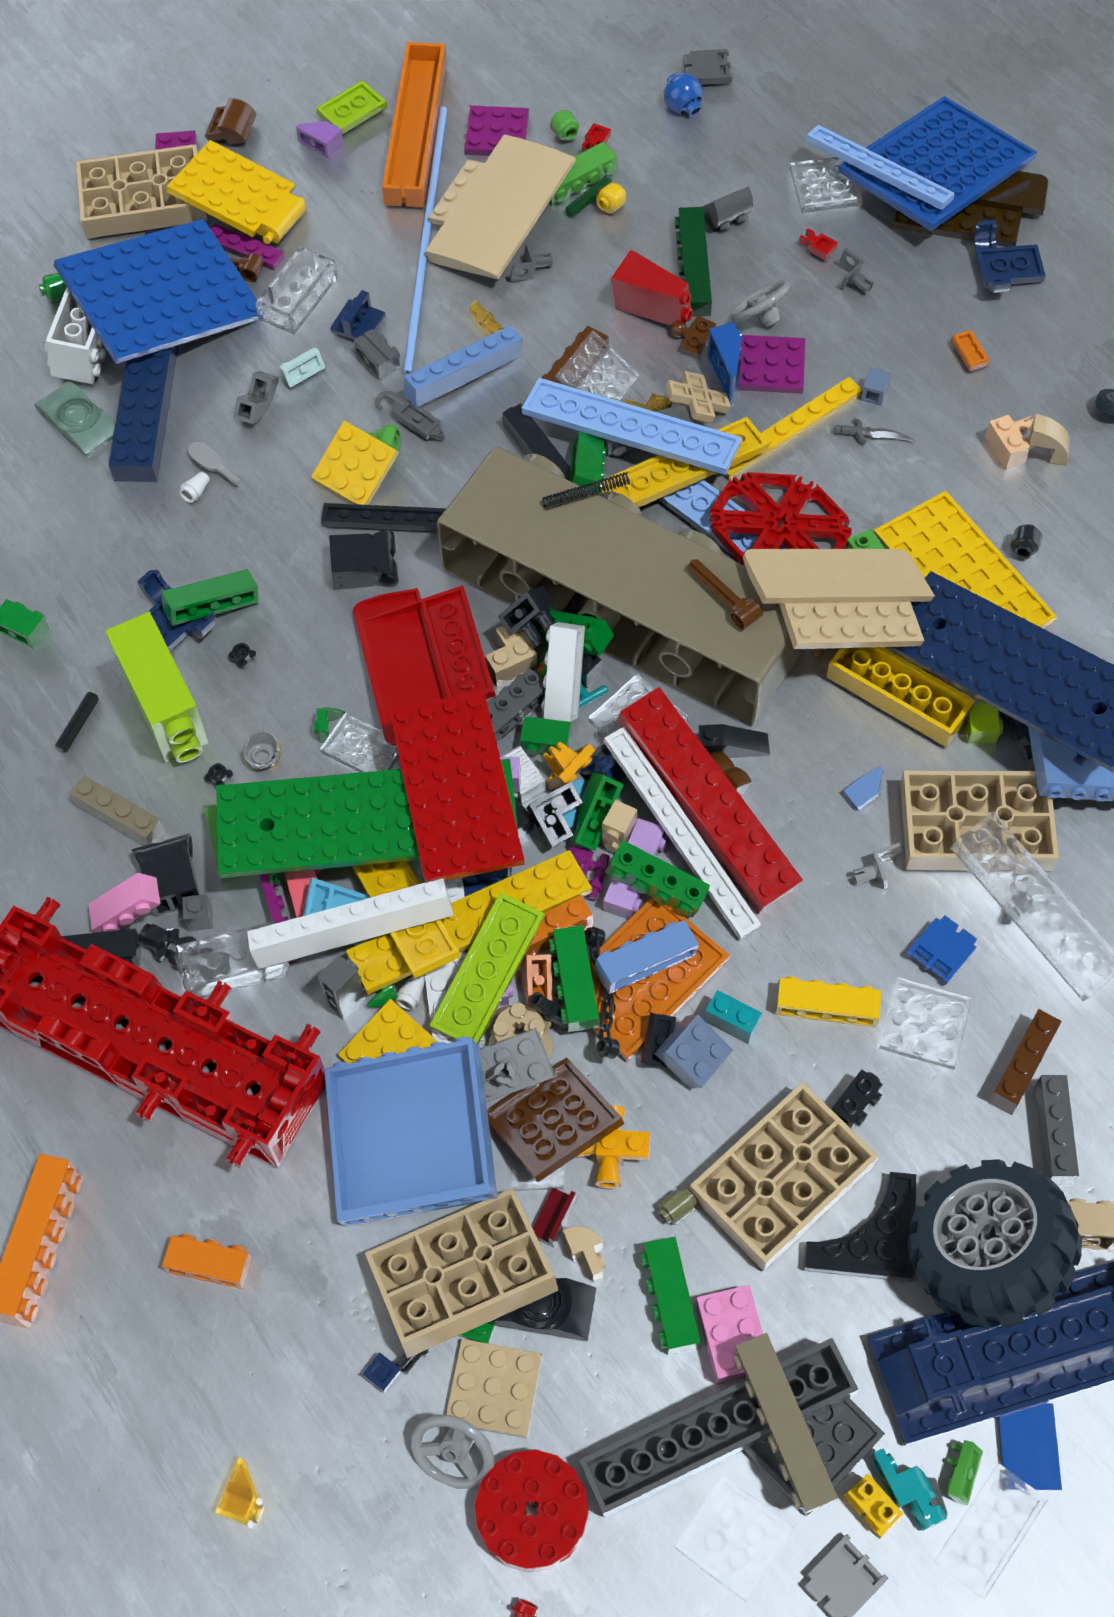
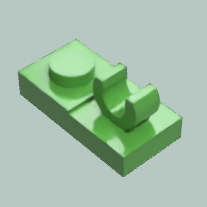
M964 1440L963 1446L957 1443L951 1445L952 1449L960 1452V1456L957 1459H947V1462L955 1467L953 1475L948 1480V1495L958 1504L968 1506L983 1451L974 1442Z

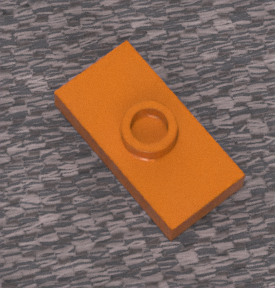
M972 330L952 335L951 342L969 372L989 366L990 360Z

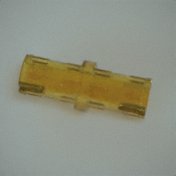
M475 301L470 305V313L479 320L482 328H486L491 334L503 329L495 320V316L491 312H487L480 302Z

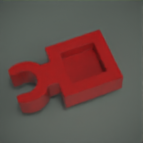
M593 123L585 135V142L582 143V153L602 142L606 144L611 136V129Z
M808 228L806 229V237L801 235L799 239L801 245L809 246V252L825 261L838 248L837 241L823 233L816 236L815 232Z

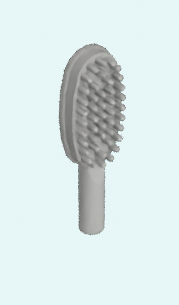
M193 442L188 446V453L197 464L208 471H212V473L218 471L235 485L240 484L241 478L222 464V458L213 448L201 442Z

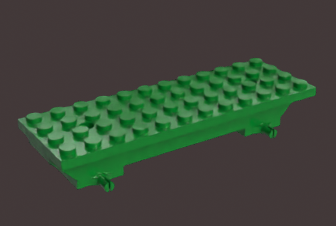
M502 759L501 763L517 826L511 760ZM401 769L216 785L218 873L220 878L269 874V883L274 885V876L275 883H280V872L420 860Z

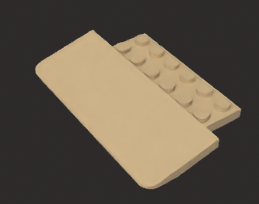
M749 549L743 555L748 576L762 603H779L794 649L921 646L924 642L911 602H929L935 595L911 555L904 550Z

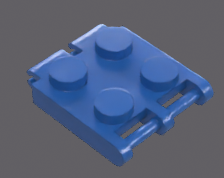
M944 915L941 920L934 919L906 955L914 957L925 965L924 969L933 971L944 979L943 983L947 985L975 952L977 947L974 944L977 938L965 929H962L959 934L955 932L959 925Z

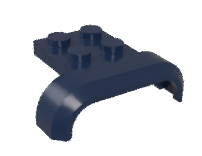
M996 220L980 221L976 225L974 233L976 256L984 287L990 293L1008 292L1011 284L1044 282L1046 275L1037 244L996 248Z
M149 570L137 581L144 595L154 604L149 611L169 651L175 648L190 633L197 638H203L215 626V615L213 612L207 617L172 626L162 608L161 591L172 588L164 581L158 570Z

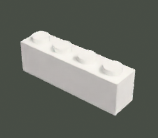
M558 622L551 625L547 631L549 649L545 656L547 674L543 681L546 692L542 701V711H544L545 719L572 722L578 718L585 626Z

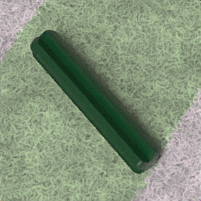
M608 176L601 178L566 207L567 215L574 217L595 200L598 191L607 184L612 183V179Z

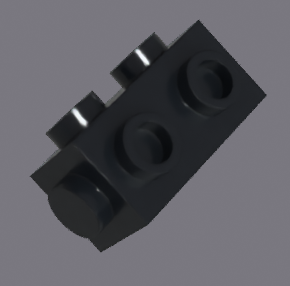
M861 1069L831 1110L851 1130L855 1125L860 1127L868 1116L865 1112L869 1106L875 1107L883 1095L880 1091L883 1084L875 1074Z

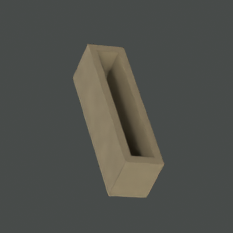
M85 775L69 792L76 807L143 846L158 843L166 833L159 818Z

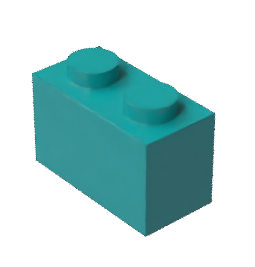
M717 990L705 1010L704 1021L749 1045L761 1023L762 1012Z

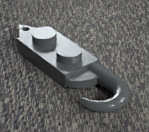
M392 391L381 392L375 398V405L379 410L383 409L380 405L383 399H390L396 404L393 407L395 419L425 439H445L441 428V421L421 407L416 408L409 400L407 401Z

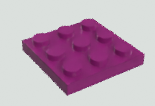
M470 105L464 147L465 155L490 156L503 135L526 140L529 108Z
M742 335L739 390L803 394L805 338Z

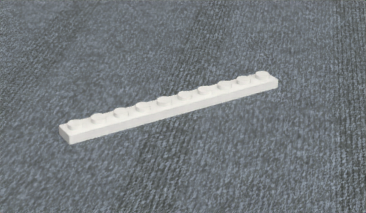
M625 726L605 737L603 742L698 879L710 885L707 892L739 940L758 929L761 923Z

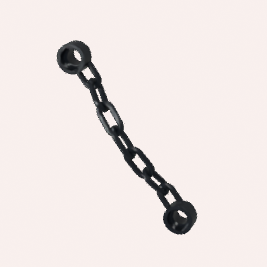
M597 927L587 928L584 934L586 945L589 946L590 957L595 966L596 958L600 955V947L605 941V932ZM599 979L604 1003L603 1014L599 1022L600 1040L597 1043L596 1050L601 1057L612 1060L617 1057L620 1050L619 1041L611 1038L610 1033L613 1023L614 994L611 993L610 997L607 998L606 989ZM604 1019H609V1023L603 1025ZM603 1032L607 1033V1037L604 1038Z

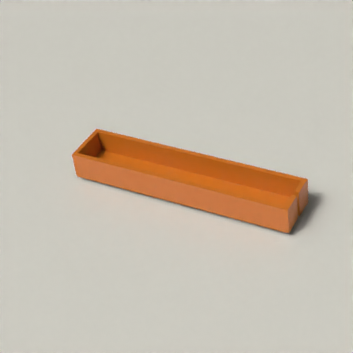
M406 43L382 184L384 205L402 206L403 203H406V206L409 207L425 206L447 65L445 44Z

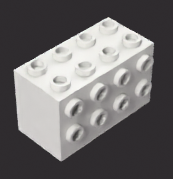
M66 287L45 342L44 350L48 354L47 366L50 367L51 376L93 384L95 377L100 375L101 361L105 360L107 350Z

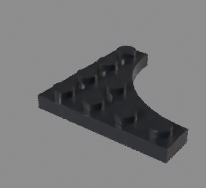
M890 1172L886 1193L879 1209L856 1232L843 1238L828 1241H807L804 1270L912 1282L914 1279V1267L910 1262L908 1240L909 1235L912 1234L909 1228L916 1209L917 1174Z

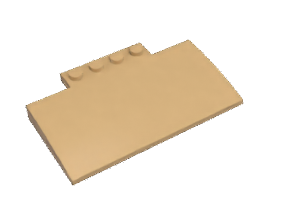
M503 135L485 163L467 160L428 217L430 223L442 226L425 250L429 262L499 279L575 164L576 158L539 143Z

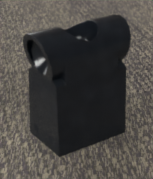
M382 530L373 535L370 533L329 535L334 590L372 587L376 584L384 587H393L398 584V566L393 559L396 552L394 532Z
M190 833L167 839L161 843H152L131 849L141 868V873L157 878L160 905L152 909L155 917L183 909L182 897L200 895L192 863L193 842Z

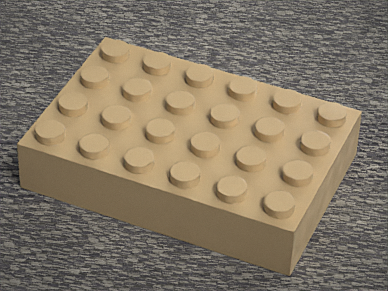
M196 144L76 161L81 223L86 238L171 227L201 219L208 221L206 212L167 193V185L198 153Z
M903 771L900 793L906 870H1054L1059 860L1053 799L1039 796L1036 771Z
M802 1082L690 1185V1190L697 1198L698 1204L764 1271L875 1166L879 1156Z
M514 1188L498 1194L496 1199L479 1202L365 1252L407 1358L558 1291L555 1275Z

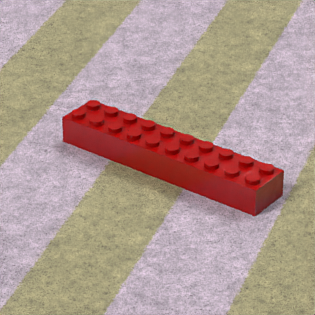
M660 687L654 689L621 710L617 719L618 724L621 728L625 726L687 818L757 913L760 914L797 889L803 881L801 876Z

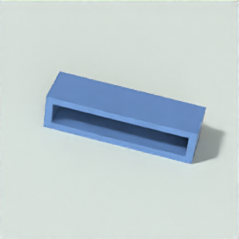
M685 920L679 923L672 922L666 925L663 930L656 933L654 931L649 932L635 942L628 941L613 952H603L598 956L594 970L607 993L611 994L696 956L699 943Z

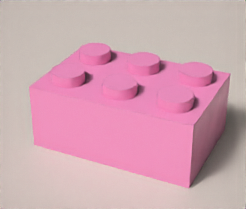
M750 1285L697 1297L695 1306L716 1385L747 1378L744 1370L739 1371L732 1355L736 1354V1345L763 1334Z

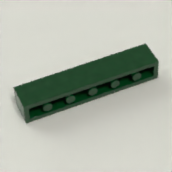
M703 207L678 208V216L674 217V227L679 231L676 232V245H680V248H677V260H681V263L678 264V274L689 285L690 303L693 310L692 317H697V315L711 316L712 296Z

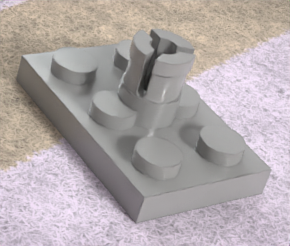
M536 1028L480 1048L486 1102L555 1077V1072Z

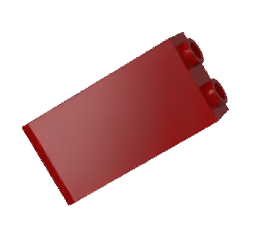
M630 250L611 277L615 309L668 325H672L675 322L686 324L687 321H690L693 310L691 309V294L689 293L688 283L639 253Z

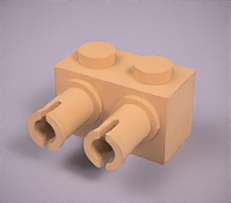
M1008 414L989 421L985 439L1005 470L1025 463L1029 450L1038 447L1029 445V436L1023 437L1021 434L1030 430L1034 420L1030 415L1013 421Z

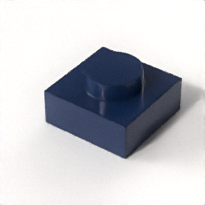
M379 1352L362 1375L385 1393L402 1370Z

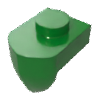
M333 707L316 708L317 721H313L315 735L320 736L321 743L331 742L329 722L343 717L346 712Z
M394 983L380 989V993L367 1004V1007L383 1006L390 999L393 1001L397 999L395 990L392 987Z

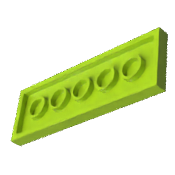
M500 892L430 1023V1027L453 1039L470 1037V1039L472 1038L479 1044L543 922L545 913Z

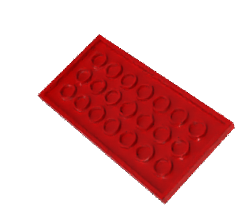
M485 691L389 709L425 883L440 879L446 881L525 865Z

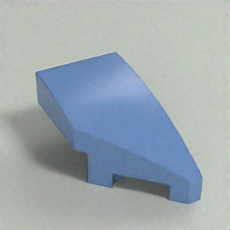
M881 766L870 771L844 789V792L859 810L878 795H881V781L884 774Z

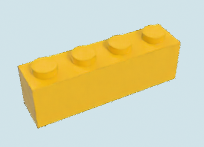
M788 976L780 978L775 1015L876 1028L880 1019L882 990H875L871 986L851 987L846 983L827 984L822 980L803 981L797 977Z

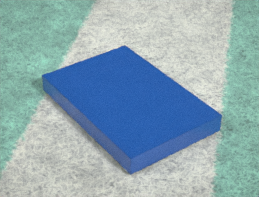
M1053 1403L1039 1404L998 1417L1004 1491H1062Z

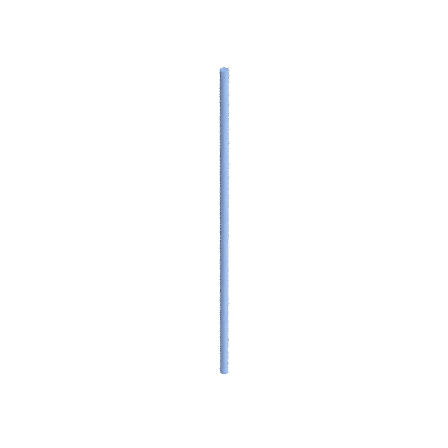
M444 106L439 109L403 374L405 375L412 372L427 262L425 250L429 246L432 226L428 217L434 210L447 108Z

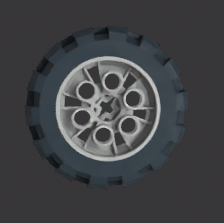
M1000 1159L981 1160V1166L970 1169L965 1164L950 1171L951 1178L942 1184L936 1181L925 1192L924 1200L926 1203L924 1206H916L909 1228L912 1233L909 1235L908 1240L910 1262L925 1292L932 1297L935 1305L949 1316L958 1319L962 1316L965 1323L990 1328L992 1321H999L1001 1326L1006 1328L1024 1324L1022 1317L1036 1312L1040 1317L1055 1306L1053 1297L1058 1292L1066 1294L1077 1273L1074 1266L1079 1265L1081 1260L1082 1238L1078 1232L1079 1224L1063 1191L1052 1179L1040 1175L1038 1170L1015 1161L1011 1167H1008ZM983 1261L986 1263L985 1267H981Z

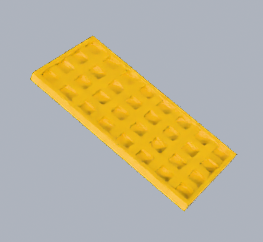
M947 491L936 495L874 529L873 533L885 549H901L909 553L924 578L932 571L1043 629L1056 622L1057 616Z

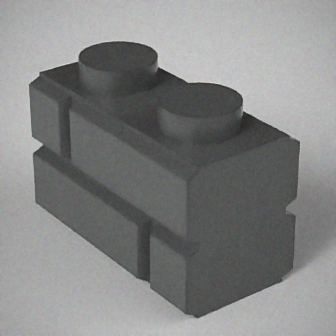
M371 329L364 333V336L361 335L354 340L355 354L379 379H383L390 372L392 373L399 369L400 353L396 347L388 345L383 334L378 335L374 329Z

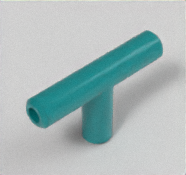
M581 684L579 709L606 695L609 692L607 686L603 685L588 693Z

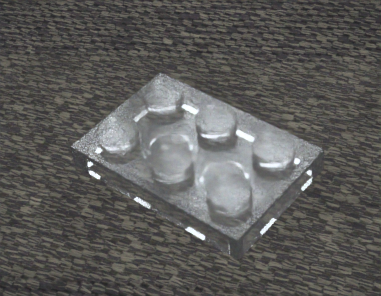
M347 713L343 715L320 748L322 754L358 772L391 770L399 758L397 746H391L386 742L383 731Z

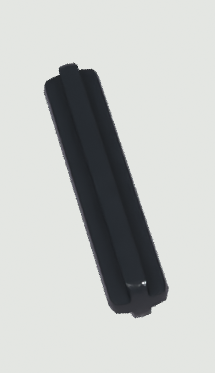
M92 692L86 693L56 742L55 747L57 750L63 753L68 752L99 701L98 695Z

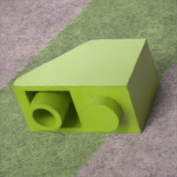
M980 701L969 711L965 723L968 744H991L997 742L999 734L1003 733V722L998 718L1000 710Z

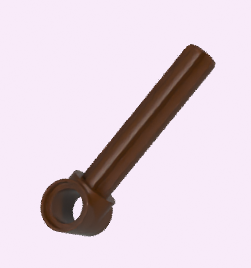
M251 253L247 257H242L241 260L230 258L244 280L249 282L257 281L264 266V260L259 255Z
M698 559L690 561L687 566L688 570L731 609V618L738 628L745 630L763 616V611L755 600L751 598L748 600L746 598L740 599Z

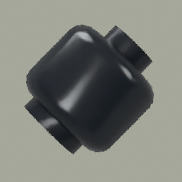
M1034 525L1018 526L1012 536L1011 550L1019 558L1027 559L1033 557L1039 552L1043 535Z

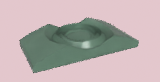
M70 381L34 404L36 409L86 457L110 442L114 437L116 424L103 409L97 407L87 397L81 388Z

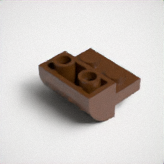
M229 98L226 106L216 107L205 137L208 141L226 139L229 145L246 142L257 113L248 103L240 99Z

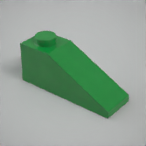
M592 773L583 794V803L580 807L573 842L596 851L602 837V823L614 801L618 799L624 784L605 775Z

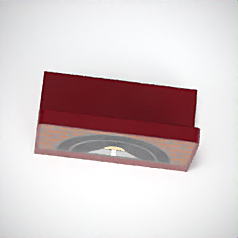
M554 1187L552 1188L532 1228L538 1241L553 1248L555 1247L577 1201L576 1192L571 1190L570 1194H567Z

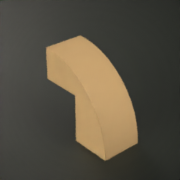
M1035 414L1030 427L1029 445L1051 449L1049 463L1067 466L1070 438L1067 431L1057 421Z

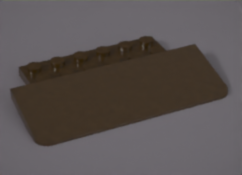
M1017 171L932 231L896 210L893 228L974 241L975 228L980 221L996 220V245L1003 247L1016 246L1022 213L1043 216L1048 178L1041 174Z

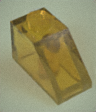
M239 1458L216 1514L224 1519L252 1529L253 1524H257L262 1516L264 1507L261 1504L263 1501L249 1464L244 1459Z

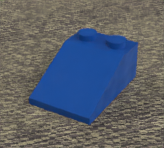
M734 322L709 329L707 358L723 392L727 393L730 404H734L739 357L741 356L740 344L743 342L742 333L740 330H737Z

